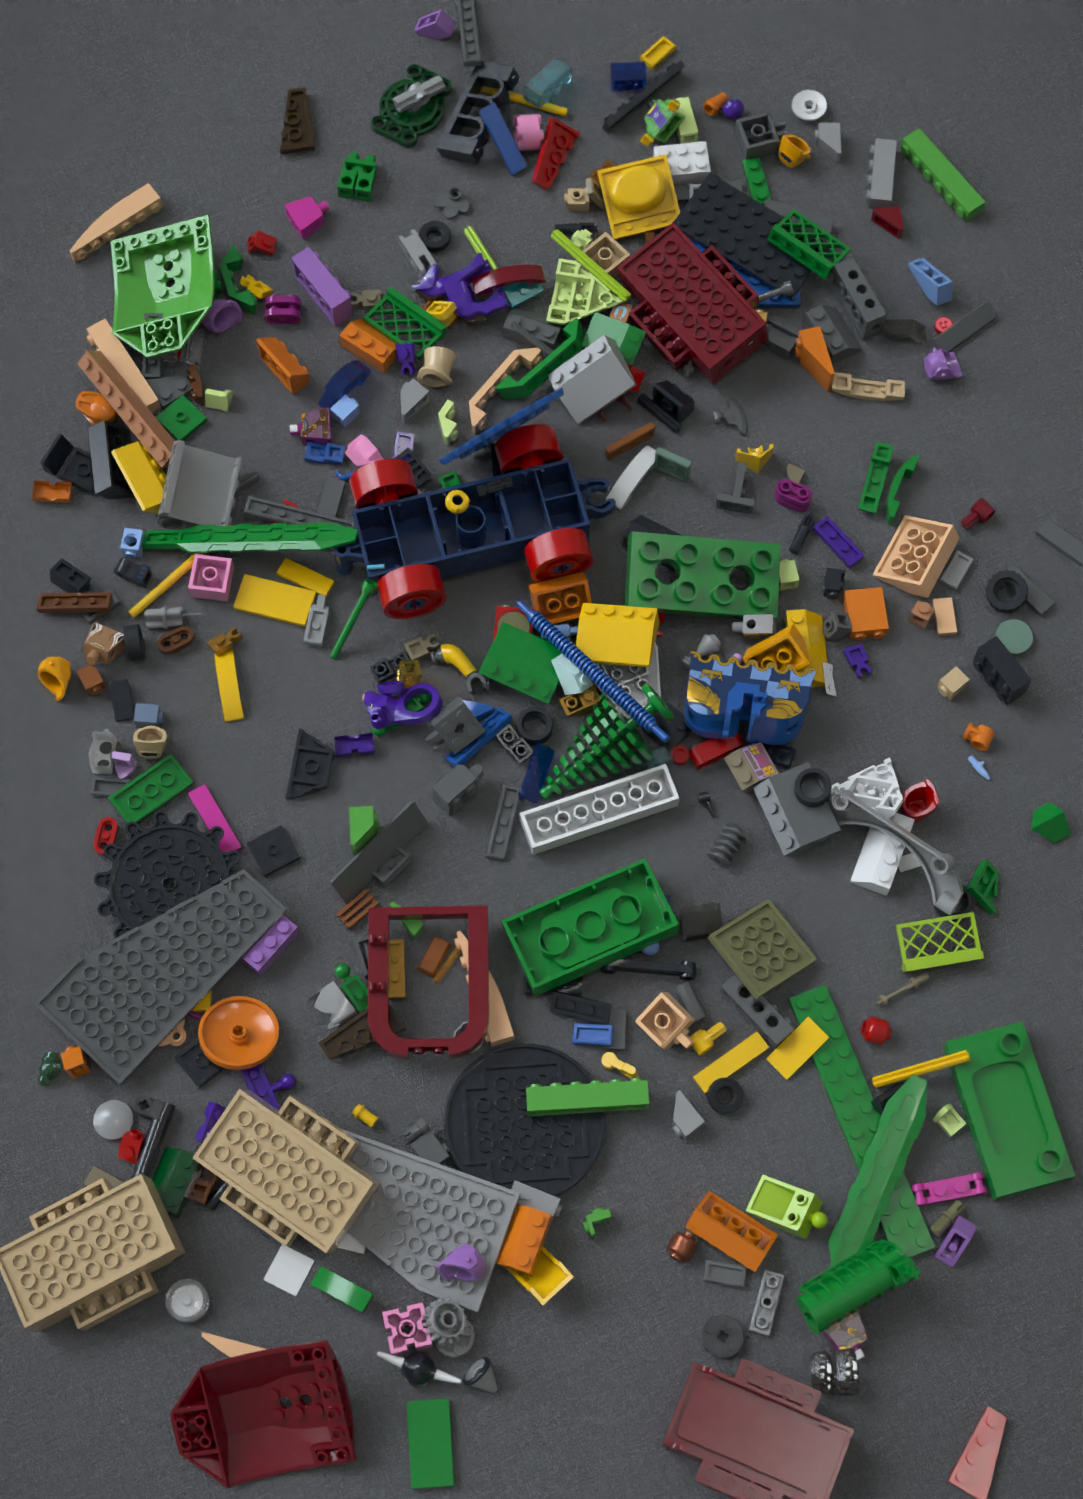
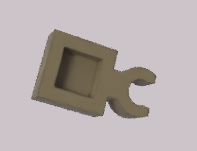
M380 289L362 290V295L357 293L350 294L351 300L356 299L355 302H351L353 308L363 305V310L372 309L381 300Z
M434 634L429 635L425 641L419 637L404 644V648L412 663L429 656V649L437 650L440 647L439 642L435 644L430 643L435 639Z

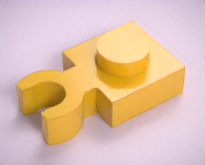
M247 275L246 278L242 276L239 282L241 285L248 287L247 290H250L253 296L259 299L269 297L273 292V289L261 281H255L250 275Z

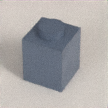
M136 703L134 715L136 728L151 725L160 727V723L164 721V712L161 711L160 706Z

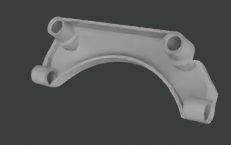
M843 790L829 796V804L839 825L857 824L873 827L886 832L904 844L917 858L928 878L933 905L949 916L954 913L964 891L959 874L952 870L954 859L951 855L941 853L857 799L850 790ZM841 796L846 799V804L842 802ZM940 860H943L945 862L946 868H943L940 865Z

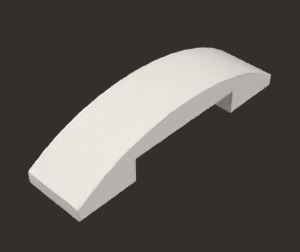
M648 445L643 448L619 477L606 500L614 499L616 501L615 507L622 510L631 498L632 492L648 471L654 468L656 450Z

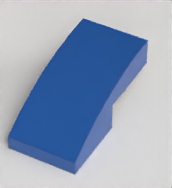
M308 442L304 461L319 464H342L345 446L332 443L321 445Z

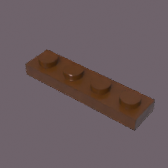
M111 592L40 593L36 609L38 613L110 612L113 595Z

